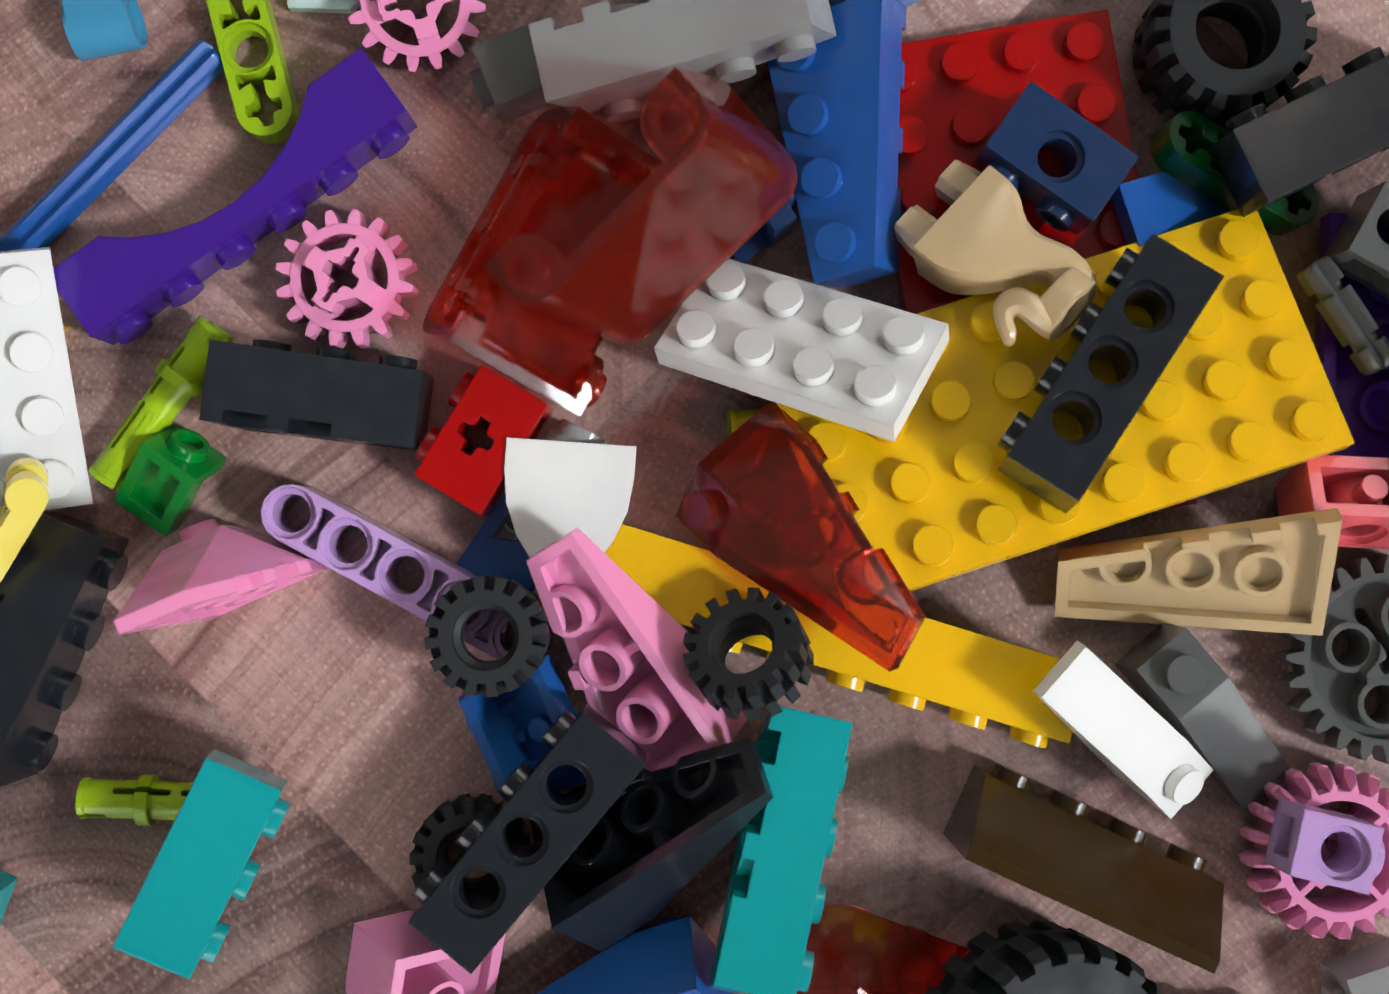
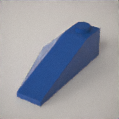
M688 916L685 918H666L658 921L654 927L630 933L536 994L732 993L709 988L716 947L692 917Z

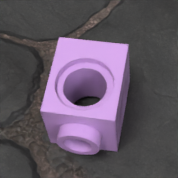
M1279 798L1264 862L1289 876L1370 895L1373 878L1380 874L1385 861V845L1382 841L1385 828L1353 815ZM1336 832L1338 836L1337 851L1331 858L1323 861L1321 858V846L1329 835Z

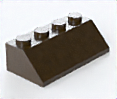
M996 762L992 773L973 765L943 832L966 860L1215 974L1220 963L1224 883L1203 871L1208 861L1207 859L1173 843H1170L1166 853L1147 845L1145 842L1149 835L1148 832L1115 816H1112L1108 826L1087 817L1091 806L1054 789L1050 799L1028 790L1032 781L1031 778Z

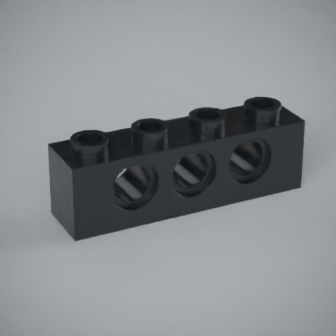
M1155 234L1151 235L1139 254L1126 248L1105 280V283L1115 288V291L1104 308L1094 302L1090 303L1069 335L1080 342L1079 346L1068 362L1055 356L1034 388L1035 392L1045 398L1031 418L1019 411L997 446L1009 453L997 470L1064 513L1070 511L1081 500L1219 286L1224 275ZM1135 305L1145 309L1152 318L1153 327L1141 328L1131 323L1125 314L1124 307ZM1103 359L1111 363L1117 371L1118 382L1107 384L1098 381L1089 370L1088 360ZM1068 413L1077 418L1082 426V438L1069 440L1061 437L1052 425V415Z
M587 703L576 716L566 709L560 714L540 740L549 747L533 767L522 761L497 791L506 800L490 819L482 812H479L454 843L463 850L447 870L437 863L411 894L420 903L408 923L470 974L474 972L646 765V752ZM561 765L574 766L585 776L586 786L576 794H562L552 786L549 778L550 772ZM515 818H530L540 826L543 837L535 844L521 845L510 837L507 824ZM473 870L488 871L497 879L499 890L488 896L475 894L467 886L465 875Z

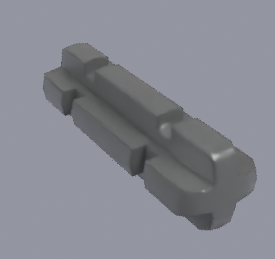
M1329 256L1321 257L1304 267L1297 274L1298 282L1309 297L1314 294L1319 301L1315 304V307L1342 347L1350 345L1353 352L1349 354V357L1359 372L1363 375H1369L1384 369L1389 365V340L1385 335L1378 338L1374 331L1379 326L1350 284L1345 287L1342 285L1340 279L1344 277V274L1334 259Z

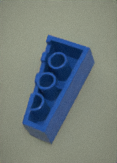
M847 0L830 6L836 37L815 44L817 51L806 58L791 62H779L777 58L767 61L814 284L843 289L899 273L900 243L897 241L894 226L901 218V189L898 188V156L903 154V129L899 127L900 89H904L905 62L901 60L902 31L906 30L907 7L898 0Z

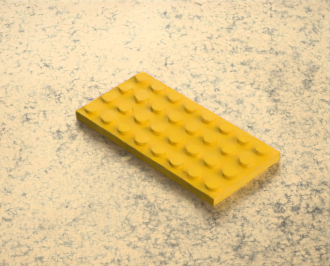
M1237 209L1157 235L1224 275V278L1081 500L1067 513L1059 510L999 472L997 469L1009 452L997 445L1019 411L1031 418L1045 398L1035 392L1034 388L1055 356L1068 362L1079 346L1080 342L1069 336L1078 321L1063 335L1049 341L1035 332L1022 319L1015 317L1014 324L1017 330V338L1012 346L1007 347L1003 344L993 319L994 302L1004 291L973 295L918 313V315L948 323L949 342L895 442L774 402L846 612L1346 449L1354 444L1353 437L1258 211L1243 217L1240 210ZM1136 242L1085 259L1095 276L1097 284L1096 294L1091 302L1104 308L1115 291V288L1106 284L1105 280L1126 248L1139 254L1144 245L1138 246ZM1029 285L1019 288L1028 289L1042 296L1049 286ZM1135 305L1124 307L1125 314L1131 323L1141 328L1153 327L1152 318L1145 309ZM1103 359L1088 360L1089 370L1098 381L1107 384L1118 382L1117 371L1111 363ZM1068 413L1052 415V425L1061 437L1069 440L1082 438L1083 430L1077 418Z

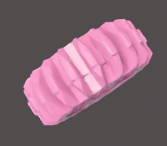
M1319 762L1308 763L1306 776L1301 771L1293 768L1284 772L1286 789L1269 782L1264 786L1265 794L1270 799L1269 803L1266 806L1256 802L1247 805L1249 811L1259 817L1256 827L1247 825L1238 828L1242 837L1254 842L1253 847L1237 854L1242 863L1255 868L1245 878L1248 887L1256 892H1263L1259 899L1260 905L1272 914L1279 913L1280 922L1293 930L1300 929L1303 926L1304 931L1314 938L1324 939L1328 931H1330L1332 935L1339 939L1350 940L1353 926L1364 933H1375L1374 914L1377 913L1389 919V789L1385 787L1380 788L1381 781L1376 776L1366 772L1356 775L1353 767L1340 763L1333 765L1331 770H1329L1327 765ZM1279 798L1316 807L1328 802L1348 801L1352 806L1344 814L1359 817L1385 828L1382 838L1385 845V861L1380 874L1373 878L1370 895L1344 889L1339 893L1326 897H1306L1305 895L1315 886L1322 890L1326 884L1289 876L1264 862ZM1336 832L1327 837L1330 839L1327 844L1323 842L1321 846V858L1323 861L1328 860L1337 851L1338 836ZM1326 846H1328V848H1329L1330 851L1332 852L1331 855H1330L1329 851L1325 848Z

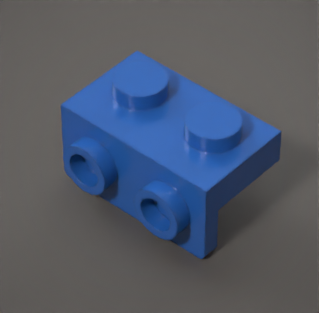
M550 655L545 657L542 665L535 671L532 677L511 692L508 691L497 697L486 698V695L477 694L475 697L463 694L459 697V703L465 714L468 728L478 743L492 774L493 783L497 791L522 761L533 767L549 747L540 740L565 709L576 716V712ZM571 765L558 766L549 774L550 782L558 792L586 782L583 773Z

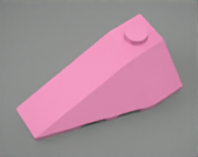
M209 519L178 532L182 542L159 553L113 621L118 633L124 634L211 620L326 571L327 568L278 540L243 526H218L216 519Z

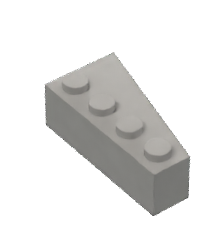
M605 0L582 7L584 21L560 27L555 25L551 17L528 24L545 102L605 116L608 123H620L638 118L643 115L642 106L659 100L667 104L689 100L699 94L698 86L717 79L719 83H733L745 80L756 74V65L775 58L779 62H791L806 58L817 51L815 44L837 36L829 0H648V2L642 4L626 3L611 6V3Z

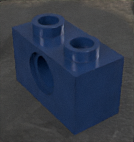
M1030 81L979 152L974 162L984 170L991 165L1005 176L1020 195L1037 206L1035 213L1046 224L1062 232H1067L1070 229L1074 233L1079 234L1095 221L1139 156ZM1050 152L1059 157L1064 167L1063 177L1055 178L1045 174L1038 165V153Z

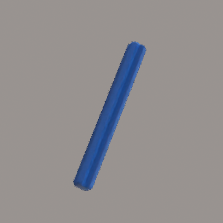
M203 39L197 40L0 237V251L48 247L224 71L220 54L207 41Z

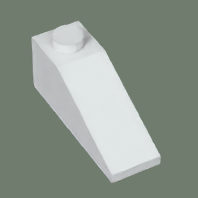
M1079 641L1072 645L1033 690L1117 778L1170 819L1183 805L1190 803L1197 797L1205 779L1213 771L1209 764L1179 732Z

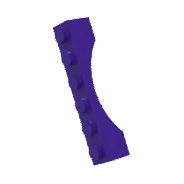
M360 48L308 86L300 117L284 149L262 178L236 201L202 221L167 233L132 238L96 237L54 267L57 291L90 337L113 345L118 342L120 344L132 342L144 335L152 327L153 322L150 319L170 305L172 307L181 306L198 296L204 289L202 282L221 268L224 270L233 269L247 261L256 250L254 244L273 231L281 233L297 225L307 214L305 208L325 193L327 196H333L351 186L358 178L357 170L375 157L385 159L401 150L410 139L408 134L416 129L417 125L363 49Z

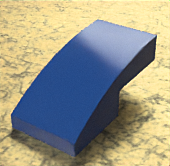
M1165 171L1122 183L1111 197L1126 245L1137 242L1138 246L1147 243L1152 234L1157 236L1231 212L1191 189Z

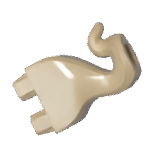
M954 160L939 176L935 184L937 197L950 206L947 211L937 220L920 206L916 205L910 207L895 223L894 231L897 241L914 258L918 274L936 287L959 295H979L1004 291L994 302L993 319L1001 340L1007 347L1012 346L1017 338V330L1014 324L1015 317L1022 319L1035 332L1051 341L1067 332L1084 314L1095 297L1097 284L1087 261L1072 248L1047 238L1034 230L1025 217L1018 191L1005 176L991 165L981 173L959 160ZM1029 285L1049 286L1042 296L1019 287Z

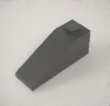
M1160 624L1115 663L1150 706L1179 732L1213 769L1210 775L1237 807L1244 809L1264 791V786L1267 783L1275 782L1284 772L1290 769L1230 678L1186 627Z

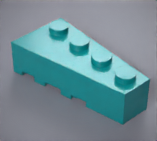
M781 707L783 712L773 717L769 712L759 728L756 748L773 798L738 833L709 988L736 994H797V991L807 993L813 971L814 952L806 950L811 923L818 925L823 912L826 885L821 884L820 879L824 859L831 857L835 843L837 819H834L833 816L838 793L841 794L846 780L849 760L846 753L853 722Z

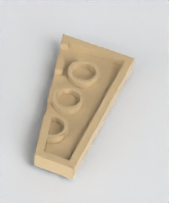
M1333 508L1058 549L1054 617L1323 636L1342 517L1339 509Z

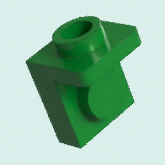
M174 424L170 428L142 442L114 501L164 536H168L180 528L204 480L222 469L226 457L211 447L209 442L199 433L186 429L179 424Z

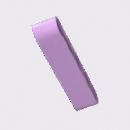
M296 484L281 485L273 489L263 501L261 520L266 531L275 539L427 621L429 614H433L436 608L434 603L442 594H446L451 589V586L460 581L478 577L474 573L319 489ZM301 496L310 506L311 517L304 529L297 532L289 526L286 520V510L293 499ZM354 526L364 532L368 544L365 555L356 562L350 561L341 550V540L344 533ZM408 556L415 558L421 563L425 576L421 587L413 593L405 591L396 580L397 567ZM483 609L474 622H466L463 631L464 642L499 660L511 648L506 638V630L510 621L505 615L496 610ZM549 621L547 622V629L550 632V644L547 645L546 651L550 648L553 640V631Z

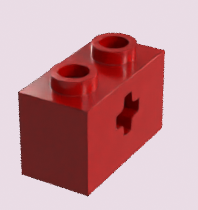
M482 364L475 376L470 372L465 373L454 388L448 404L454 407V410L442 430L436 426L432 427L420 443L415 459L420 461L421 464L414 475L481 516H489L505 491L504 467L507 437L537 439L554 410L542 400ZM490 422L487 435L494 440L492 447L488 451L483 448H477L472 455L469 454L473 447V442L466 437L468 430L472 426L482 430Z

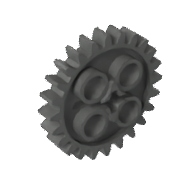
M1374 555L1371 564L1367 558L1352 557L1348 558V572L1342 567H1334L1323 636L1280 633L1284 637L1293 640L1292 649L1276 652L1275 658L1292 663L1293 671L1279 678L1278 683L1282 686L1298 688L1300 693L1292 698L1287 706L1290 710L1301 713L1312 711L1307 717L1303 728L1316 734L1326 731L1324 745L1340 751L1347 746L1349 756L1365 761L1372 753L1374 760L1389 764V555ZM1357 608H1360L1359 617L1362 625L1358 623L1354 615ZM1340 631H1343L1349 642L1348 650L1345 656L1337 661L1332 652V642L1335 636ZM1383 647H1387V650H1388V653H1387V654H1386L1385 650L1383 649ZM1382 662L1385 670L1380 669L1379 663ZM1375 687L1380 696L1379 706L1371 716H1368L1364 708V699L1367 693Z

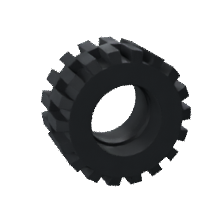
M1153 0L1142 15L1144 21L1136 29L1133 43L1141 45L1132 55L1134 69H1144L1146 73L1138 81L1143 94L1150 90L1155 92L1158 99L1152 106L1161 114L1168 108L1177 112L1176 115L1182 111H1195L1219 125L1223 123L1225 129H1228L1225 122L1245 110L1261 103L1264 104L1265 108L1269 107L1300 81L1297 76L1308 69L1313 55L1306 51L1317 42V28L1307 26V21L1316 14L1312 0L1303 3L1301 0ZM1210 16L1223 19L1239 31L1247 47L1248 59L1246 69H1230L1221 66L1205 54L1196 34V19L1198 17Z

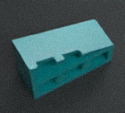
M214 749L206 757L112 948L189 980L200 959L213 964L231 927L230 924L220 921L221 916L231 897L244 901L261 866V863L250 859L261 835L272 840L274 839L291 802L279 798L287 780Z

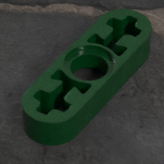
M1190 110L1178 113L1154 130L1150 139V151L1155 163L1163 172L1165 171L1229 211L1239 209L1209 150V147L1227 135L1229 130L1202 114ZM1311 185L1258 210L1266 232L1275 236H1283L1313 221L1319 209L1318 195L1314 186Z

